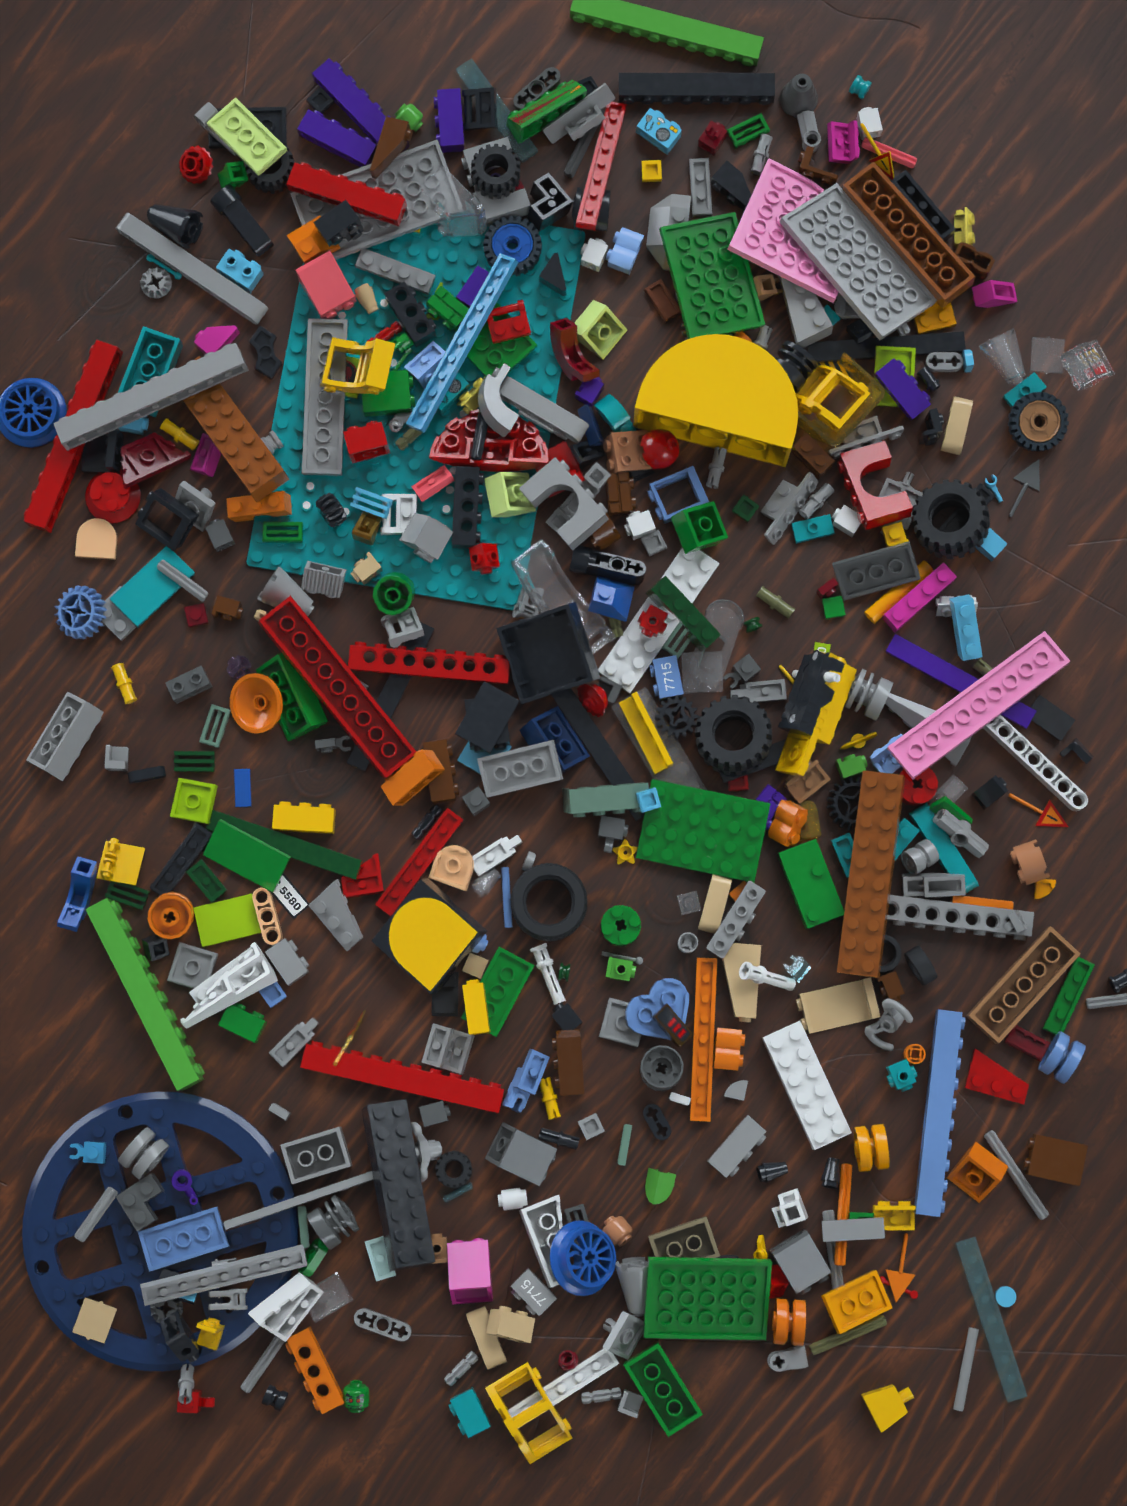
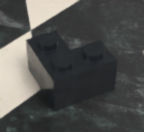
M550 173L533 182L530 195L536 203L530 206L527 219L540 232L569 214L573 201Z
M347 200L313 222L329 247L339 244L343 237L348 242L356 240L364 231L359 217Z

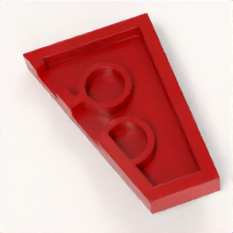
M974 1049L964 1088L1024 1105L1029 1084L977 1049Z

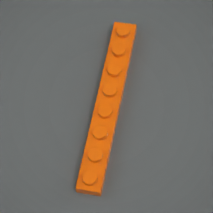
M697 958L690 1121L710 1122L717 958Z

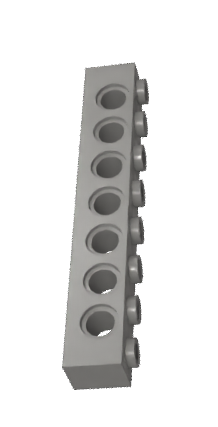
M890 895L889 904L895 907V914L887 915V921H893V925L905 926V923H912L915 928H925V925L933 926V930L945 931V928H953V932L965 933L966 930L974 931V935L985 936L986 933H994L993 937L1006 938V935L1014 936V940L1026 941V937L1032 936L1034 912L1019 910L1028 928L1017 933L1016 929L1006 932L1003 924L1010 919L1008 915L1016 910ZM907 907H912L915 910L913 918H909L906 915L905 910ZM928 909L935 912L934 920L926 918L925 913ZM947 912L955 914L956 919L953 923L946 920ZM968 914L975 917L976 922L974 925H969L966 922ZM987 917L995 919L996 924L993 928L987 926Z

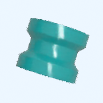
M858 75L852 83L849 92L851 94L855 93L858 95V98L863 99L870 89L872 82L862 79V76Z

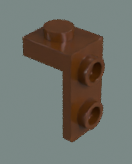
M807 146L805 152L801 151L798 162L801 163L799 174L808 179H818L825 185L836 184L838 175L809 166L814 147Z

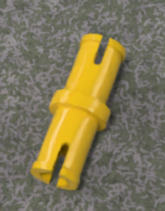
M168 418L160 426V429L174 437L176 442L180 441L192 451L200 442V440L187 433L185 428L178 427Z
M118 663L113 665L111 669L117 680L116 686L120 689L125 704L137 701L131 686L132 680L128 678L124 664Z
M551 1077L543 1078L539 1085L543 1096L541 1100L542 1103H545L548 1120L559 1118L561 1115L556 1102L558 1098L557 1094H554Z

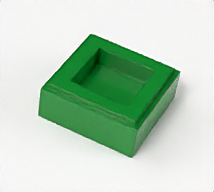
M842 596L822 599L825 619L846 615Z

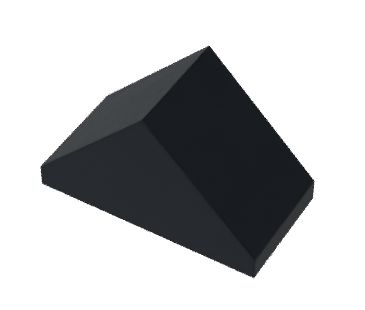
M557 252L552 255L539 275V282L558 294L566 296V285Z
M588 440L569 447L580 470L606 455L601 446H589Z

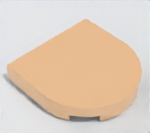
M99 518L90 519L83 523L77 532L75 557L116 560L117 533L114 527L108 521Z
M450 845L443 848L437 853L428 878L467 891L474 870L472 855L467 849L458 845Z

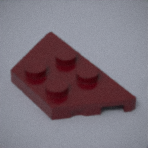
M155 432L121 447L120 458L124 488L126 489L189 460L191 457L190 452L179 450L176 448V444L164 440L162 436Z

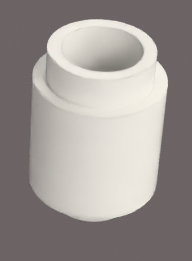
M513 1188L501 1190V1194L498 1195L499 1207H503L505 1211L520 1209L528 1205L526 1189Z

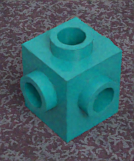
M907 1059L886 1067L889 1073L886 1077L890 1087H895V1090L901 1089L902 1092L913 1088L912 1084L916 1082L915 1077H918L914 1066H910ZM901 1073L904 1074V1079H903V1080L900 1079V1074H901Z

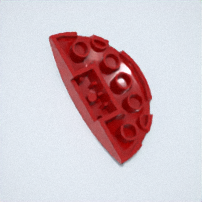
M479 409L470 411L469 415L460 419L456 417L445 426V430L439 437L436 436L429 455L430 459L455 467H480V471L490 472L522 471L543 467L548 464L546 442L541 438L539 430L530 421L526 422L518 417L512 429L505 437L499 435L488 425L481 460H472L470 453Z

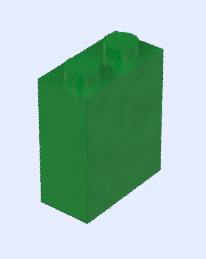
M408 370L389 371L385 390L380 392L379 395L362 394L365 417L412 412V407H415V397L411 395L410 388L414 387L413 376H409Z

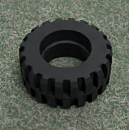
M949 479L943 480L942 484L935 482L932 484L931 489L925 488L922 491V497H917L915 500L916 505L912 509V524L919 544L925 547L928 553L932 554L935 552V556L938 558H942L943 555L947 559H953V556L963 558L965 553L969 552V554L975 552L974 547H980L983 544V538H987L990 519L984 496H981L977 488L972 489L970 483L965 482L961 484V480L954 479V482H949ZM947 507L963 508L970 515L966 525L954 532H942L932 525L935 515Z
M732 695V699H727L726 696L720 697L719 702H716V700L710 702V707H705L702 710V716H699L697 719L695 736L698 752L708 766H713V770L717 772L722 770L725 775H730V772L742 775V771L746 770L749 773L753 771L754 766L759 767L762 764V760L766 759L769 755V749L772 746L771 722L764 708L760 709V705L756 701L751 703L750 699L745 696L743 699H738V695ZM730 720H739L748 724L753 732L750 744L737 751H729L720 747L715 740V731L722 723Z

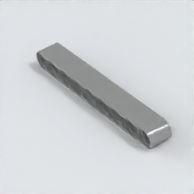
M126 213L117 225L116 230L124 237L176 272H180L182 276L252 323L258 325L269 308L264 303L132 214Z

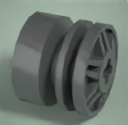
M659 1045L645 1053L640 1064V1075L642 1081L649 1088L655 1091H666L678 1084L683 1074L684 1064L681 1056L675 1049ZM658 1065L666 1067L665 1074L656 1072Z
M337 1195L331 1197L335 1205L334 1207L328 1201L324 1202L327 1209L326 1213L317 1207L306 1215L317 1235L330 1250L342 1242L339 1235L341 1231L345 1236H351L347 1228L348 1226L354 1232L360 1230L354 1214L348 1205L339 1199Z

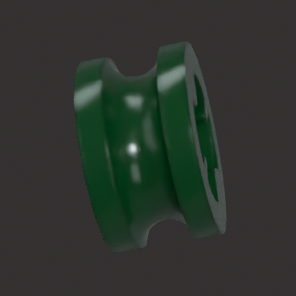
M759 617L752 618L743 623V626L747 628L745 630L746 633L763 627L759 623Z
M563 963L560 964L558 981L564 979L568 982L571 964L567 966Z

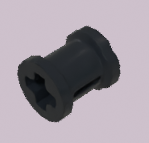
M1127 968L1114 977H1108L1109 984L1115 993L1120 992V989L1127 986Z

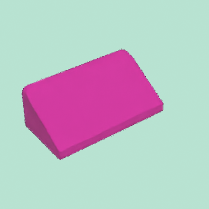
M202 433L190 470L213 477L221 453L205 433Z

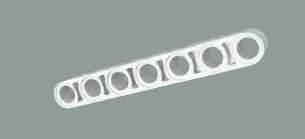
M1001 715L995 718L993 723H988L983 727L987 733L1070 810L1080 811L1088 804L1086 794ZM999 728H1005L1008 731V736H1000ZM1015 741L1022 744V751L1015 750L1013 746ZM1029 755H1034L1037 758L1036 765L1029 763ZM1049 769L1052 772V778L1044 777L1043 770ZM1059 783H1064L1067 786L1066 792L1059 791ZM1074 796L1081 799V806L1074 805Z

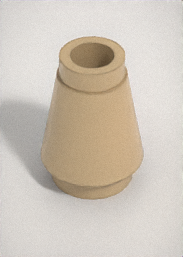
M368 283L354 290L356 293L355 297L368 314L379 309L373 289Z

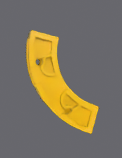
M332 337L320 387H323L324 391L330 393L342 391L379 395L386 387L396 343L376 338L373 341L366 342L365 345H359L356 341ZM334 351L360 355L354 383L328 379Z
M820 365L806 379V383L800 391L795 394L798 412L801 415H810L813 412L820 421L837 433L868 398L870 392H868L869 389L864 383H857L832 367ZM838 384L859 396V399L841 419L820 405Z
M527 1362L485 1389L512 1437H514L520 1450L531 1464L572 1439L569 1432L572 1427L566 1418L562 1420L539 1381L542 1377L537 1368L532 1369ZM532 1379L543 1399L512 1418L501 1397ZM547 1410H550L558 1424L530 1442H527L519 1428Z

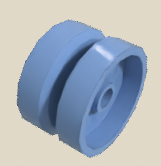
M1059 1031L1039 1063L1038 1070L1046 1075L1054 1071V1079L1065 1084L1077 1068L1086 1046L1079 1041H1074L1069 1045L1070 1036Z

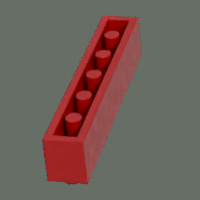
M294 162L286 183L289 191L335 206L347 200L354 212L396 226H400L407 207L406 200L401 194H389L380 187L371 188L362 181L357 180L353 182L346 176L340 174L335 176L322 168L316 170L304 162H301V164Z

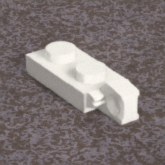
M516 835L510 840L507 836L503 839L500 838L472 856L474 870L480 877L513 856L512 854L516 853L514 848L523 843L520 837Z

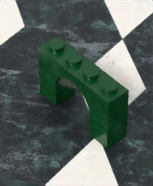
M667 576L658 580L645 593L658 607H665L681 622L689 633L686 637L699 651L708 648L721 635Z

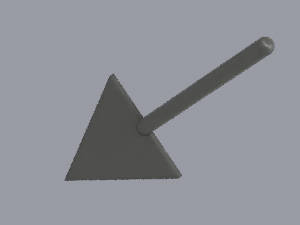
M1039 459L1013 478L1023 483L1024 486L1009 513L1010 518L1013 516L1028 486L1040 491Z

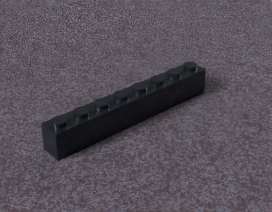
M619 73V102L624 104L642 102L648 105L654 102H662V104L669 105L673 102H681L682 104L689 105L693 102H700L701 104L709 105L712 102H720V104L728 105L732 102H739L742 105L751 103L768 105L774 103L775 73Z

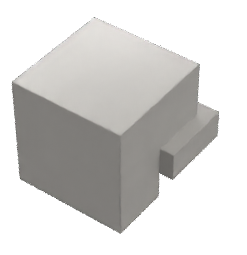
M414 513L399 541L415 549L413 551L414 554L426 562L432 563L434 559L438 560L453 532L437 519Z

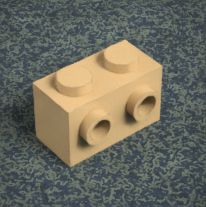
M499 1306V1309L490 1310L486 1334L519 1343H531L535 1318L528 1317V1313L523 1311L513 1313L511 1312L512 1308Z

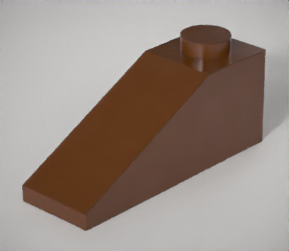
M386 116L370 168L372 178L377 179L406 148L407 142L411 141L413 130L410 128L408 121Z

